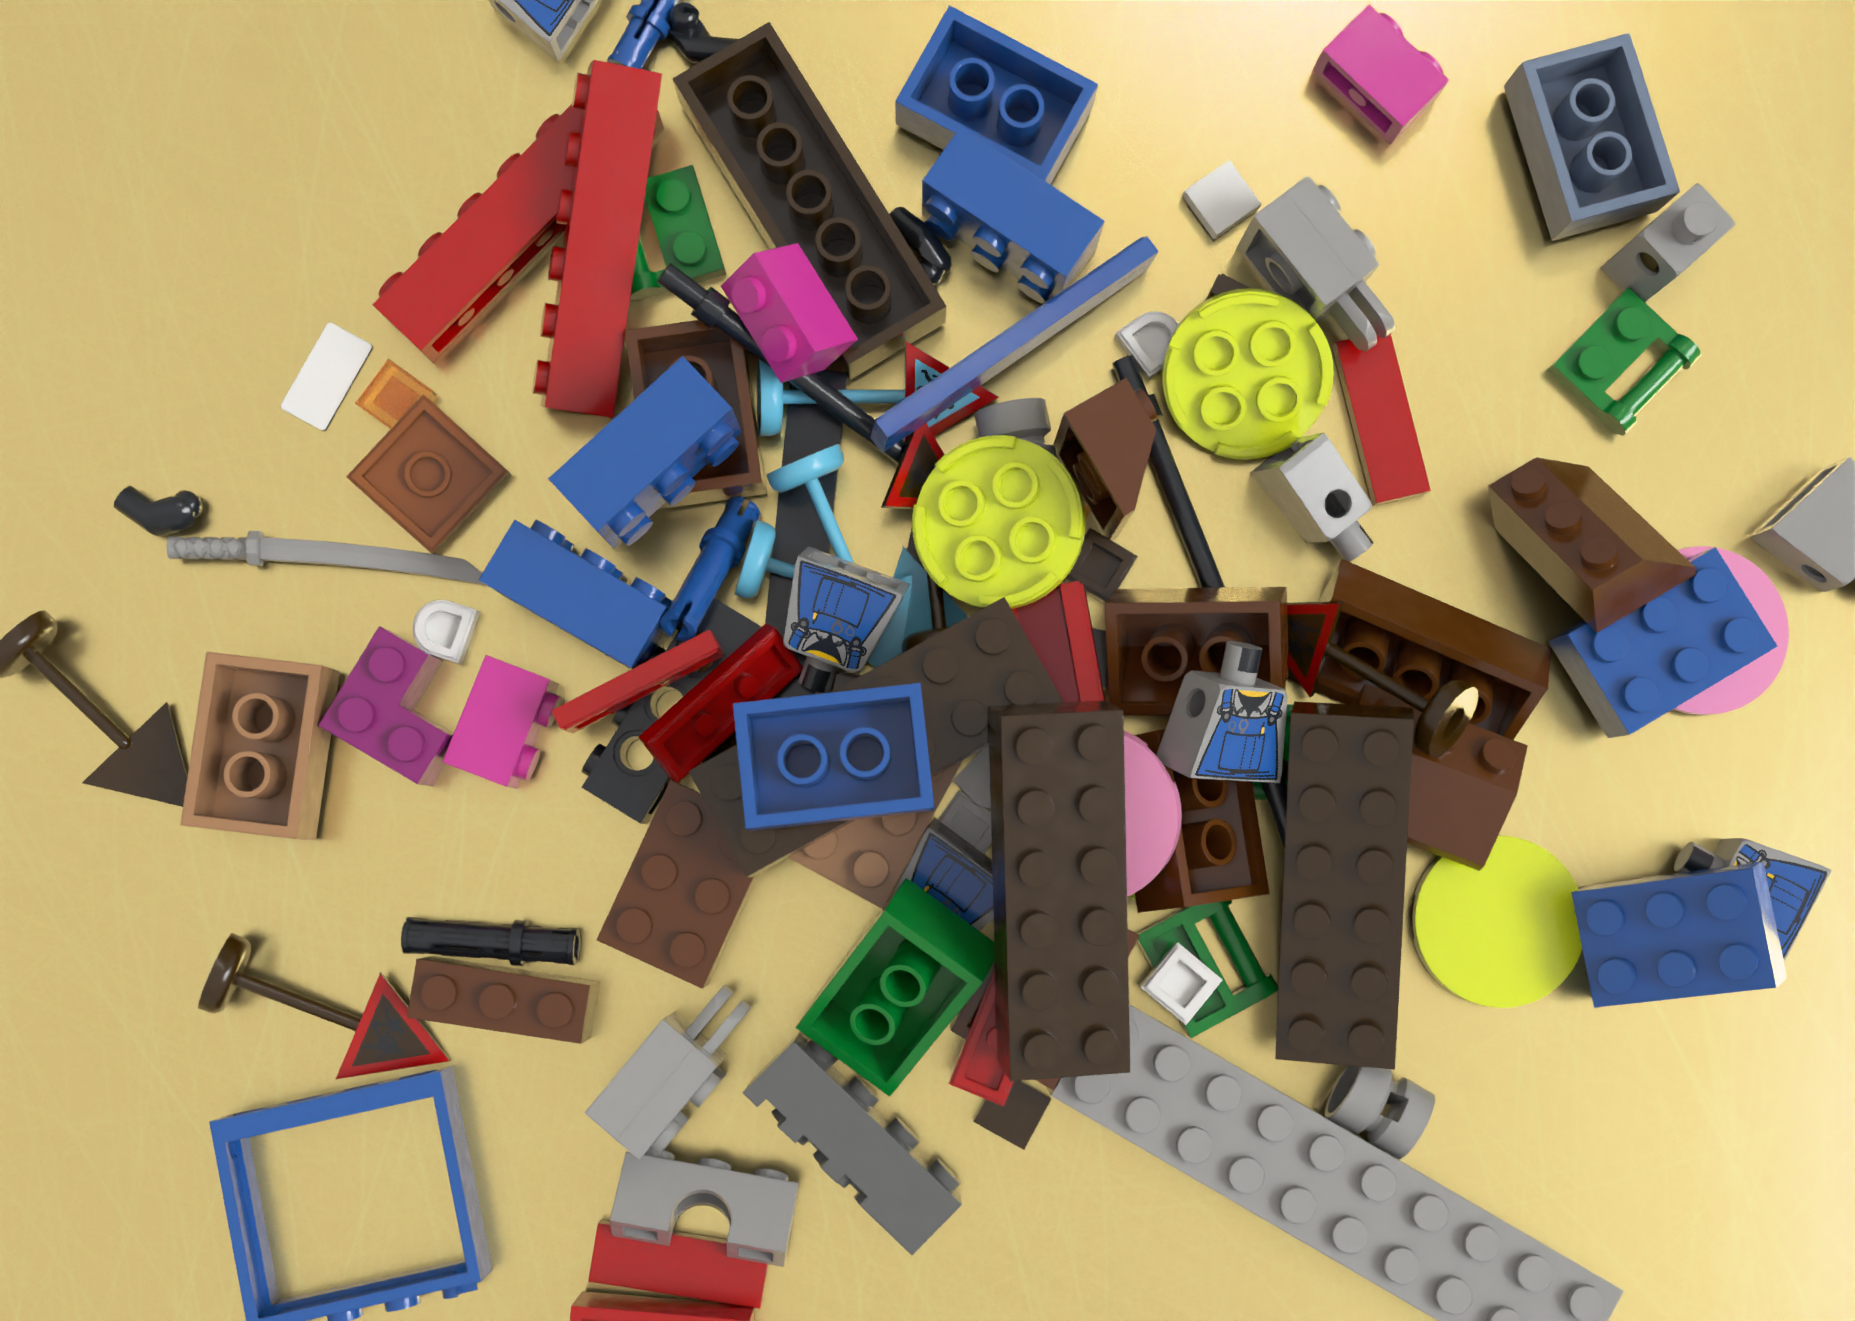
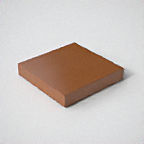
M423 394L346 478L431 554H434L510 472Z

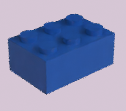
M949 5L895 101L896 125L943 150L962 125L1051 184L1093 108L1099 84Z
M962 125L922 180V215L927 218L925 223L932 228L934 233L947 241H952L955 237L972 248L971 255L985 268L993 272H998L1002 268L1019 280L1017 286L1023 293L1037 302L1044 303L1046 299H1052L1075 283L1096 252L1105 222L1103 219Z
M682 356L551 475L548 480L614 549L622 542L629 546L649 530L653 524L649 517L665 502L670 506L677 504L694 488L696 482L692 477L710 462L715 467L735 451L739 445L735 438L742 431L732 407Z
M514 519L480 576L479 581L629 669L647 662L659 646L664 647L669 635L663 631L660 619L672 603V600L665 597V593L638 577H635L631 586L620 580L624 573L615 568L616 565L585 548L581 557L572 553L571 551L575 546L573 543L566 540L563 534L535 519L531 528Z
M1716 547L1687 559L1696 567V575L1600 632L1596 633L1583 620L1548 641L1607 738L1627 736L1778 647Z
M921 683L733 703L745 829L756 831L934 811Z
M1764 862L1588 885L1571 892L1594 1008L1777 988L1787 979Z

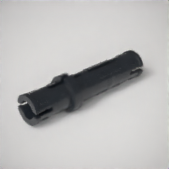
M407 917L401 933V948L404 954L495 958L509 960L513 966H524L527 961L576 965L580 950L579 928L530 926L527 920H515L513 924H487L483 922L442 921Z

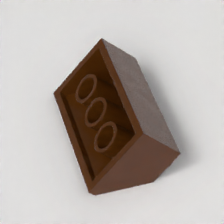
M1341 559L1318 601H1344L1331 643L1428 700L1444 684L1453 680H1462L1478 689L1477 705L1469 723L1514 740L1548 690L1552 648L1344 559ZM1326 656L1315 691L1345 704H1351L1365 684L1380 690L1383 689ZM1289 670L1287 679L1299 683L1292 671Z

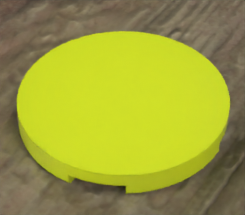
M1246 288L1223 292L1196 306L1184 317L1173 332L1167 344L1162 363L1164 397L1169 411L1179 428L1202 447L1213 451L1216 455L1232 459L1248 460L1263 458L1291 447L1292 443L1298 440L1297 438L1309 430L1321 414L1324 406H1327L1333 386L1332 354L1328 341L1317 322L1304 308L1290 298L1263 289Z
M992 435L973 439L957 446L935 464L936 467L925 481L917 504L914 505L912 532L918 557L926 572L938 586L958 600L980 608H985L1005 597L1010 608L1013 609L1043 598L1067 577L1075 565L1083 545L1086 525L1085 507L1082 495L1073 476L1054 455L1039 445L1014 436Z
M1498 836L1485 866L1480 871L1438 856L1421 877L1414 893L1416 897L1412 919L1413 941L1416 951L1431 976L1442 987L1461 999L1496 1008L1517 1007L1537 1001L1560 986L1575 967L1581 954L1582 944L1571 893L1578 890V886L1570 872L1554 855L1535 843L1516 837Z

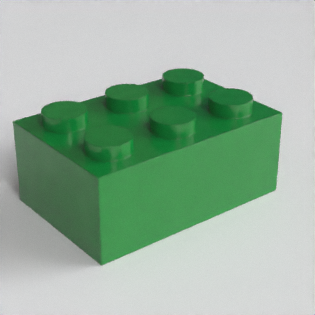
M905 878L817 993L795 1028L890 1097L984 982L995 961L994 941L908 878Z

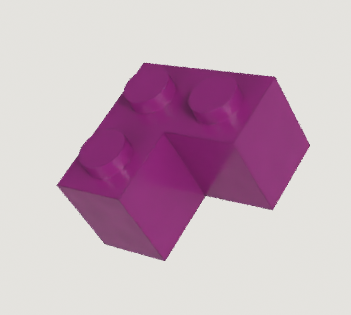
M379 626L318 726L414 783L433 786L446 765L442 761L454 733L414 709L443 661L422 650L419 646L402 636Z

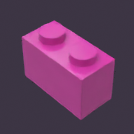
M1370 4L1322 50L1312 69L1390 145L1438 98L1450 81L1443 74L1440 63L1426 51H1418L1403 36L1400 25L1386 13L1379 14Z
M798 243L753 253L721 285V288L780 383L825 370L858 340Z
M485 655L442 762L505 787L517 789L520 780L528 781L536 768L540 749L535 748L534 745L542 726L549 728L555 719L551 710L559 707L561 703V696L555 694L559 684L543 676Z

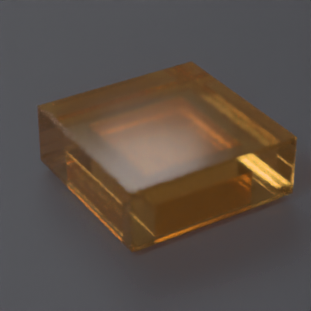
M388 359L355 404L391 429L423 394L432 402L437 394Z

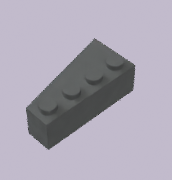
M799 1032L750 1081L743 1094L757 1107L767 1099L775 1107L772 1115L778 1121V1128L794 1143L798 1142L804 1146L809 1141L817 1149L813 1156L819 1163L820 1168L843 1188L851 1184L858 1191L854 1196L857 1203L906 1251L913 1255L962 1205L961 1195L956 1191L961 1185L960 1180L938 1158L930 1165L915 1150L920 1140L912 1130L898 1117H895L889 1123L874 1108L880 1099L867 1084L856 1075L848 1081L833 1066L838 1059Z

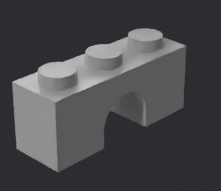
M650 1148L639 1160L631 1152H626L610 1216L612 1236L670 1246L673 1228L680 1215L695 1206H710L719 1210L729 1222L727 1257L784 1267L799 1183L788 1181L789 1177L786 1174L771 1169H757L754 1175L731 1171L732 1166L716 1159L702 1158L698 1160L697 1164L676 1161L675 1156L665 1150L659 1154L653 1148Z

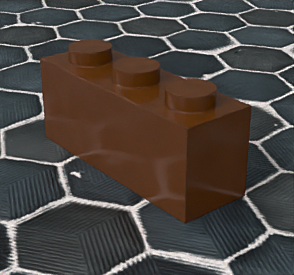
M428 956L416 959L407 1018L581 1044L592 1036L600 981Z

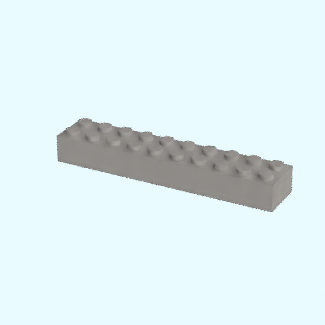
M1130 1004V1073L1063 1077L1059 1079L1054 1090L1047 1087L1050 1095L1438 1321H1608L1624 1290Z

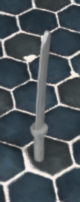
M249 531L247 537H238V539L234 537H221V539L218 537H168L166 546L169 559L219 558L233 560V558H236L238 560H247L250 566H263L264 561L327 564L409 573L485 585L479 581L482 572L461 558L347 543L264 537V533L261 531Z

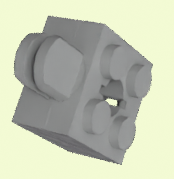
M1307 175L1253 216L1237 249L1270 291L1288 297L1299 304L1312 316L1317 324L1331 315L1359 350L1368 351L1377 344V336L1384 338L1395 330L1392 315L1366 284L1367 280L1380 265L1375 258V247L1361 230H1352L1339 214L1341 208L1334 194L1322 184L1317 186L1311 177Z
M726 985L719 990L692 1024L676 1011L662 1019L585 1111L588 1117L639 1160L650 1147L660 1154L689 1120L681 1112L686 1104L691 1101L699 1108L726 1075L718 1067L727 1056L719 1046L752 1008L742 1000L710 1039L701 1032L734 993Z

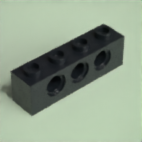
M714 598L695 636L710 629L724 652L722 654L723 657L714 661L707 670L692 672L617 711L612 724L618 727L607 747L599 743L589 755L582 768V773L588 777L581 788L638 823L648 824L672 779L667 776L654 758L647 768L637 771L633 770L626 760L628 746L633 741L639 739L638 737L659 719L656 713V702L663 693L674 690L679 691L684 697L762 626ZM680 620L676 627L678 632L667 650L659 646L650 659L686 642L676 640L684 625V620Z

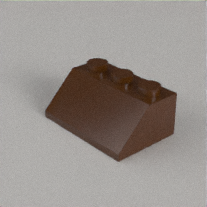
M1127 378L1064 412L1053 443L1058 458L1073 476L1082 499L1100 530L1110 540L1118 537L1135 511L1156 432L1153 421L1158 418L1156 410L1144 390L1139 388L1134 391Z
M1536 457L1488 485L1495 529L1596 633L1696 575V567L1589 466Z
M1287 587L1116 589L1104 603L1109 702L1123 709V715H1171L1182 681L1187 673L1191 670L1221 672L1227 641L1243 642L1261 647L1263 650L1256 678L1284 688L1286 691L1288 657Z
M1367 684L1363 686L1351 703L1353 705L1413 708L1390 693ZM1413 708L1414 728L1407 844L1480 871L1486 864L1517 796L1528 745L1469 723L1452 748L1443 756L1433 759L1421 752L1415 745L1414 732L1422 712Z
M1165 729L1135 736L1147 743V747L1157 756ZM1164 765L1173 783L1176 782L1182 811L1181 830L1176 848L1166 866L1150 883L1135 892L1137 912L1183 908L1270 894L1252 781L1189 778Z

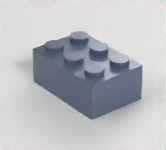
M1630 33L1523 61L1505 83V93L1552 241L1658 212L1680 193Z

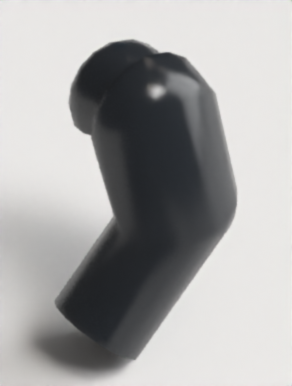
M679 3L672 7L669 13V37L683 56L692 63H699L739 40L736 38L711 36L700 19H698V9L692 4Z
M905 207L895 208L889 215L907 244L922 256L919 263L932 284L940 283L945 271L950 272L952 266L950 254L929 225Z
M128 486L119 493L114 501V508L155 536H165L188 529L194 524V518L199 517L203 511L202 502L199 497L187 490L179 491L174 497L169 496L152 501L133 486Z

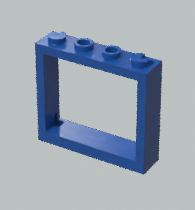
M453 1065L229 1114L209 1122L246 1321H306L324 1316L327 1317V1321H351L364 1315L362 1309L364 1307L384 1303L386 1312L398 1311L421 1303L420 1295L442 1290L443 1299L456 1298L462 1293L478 1290L477 1282H481L492 1271ZM433 1097L465 1259L280 1299L250 1137Z

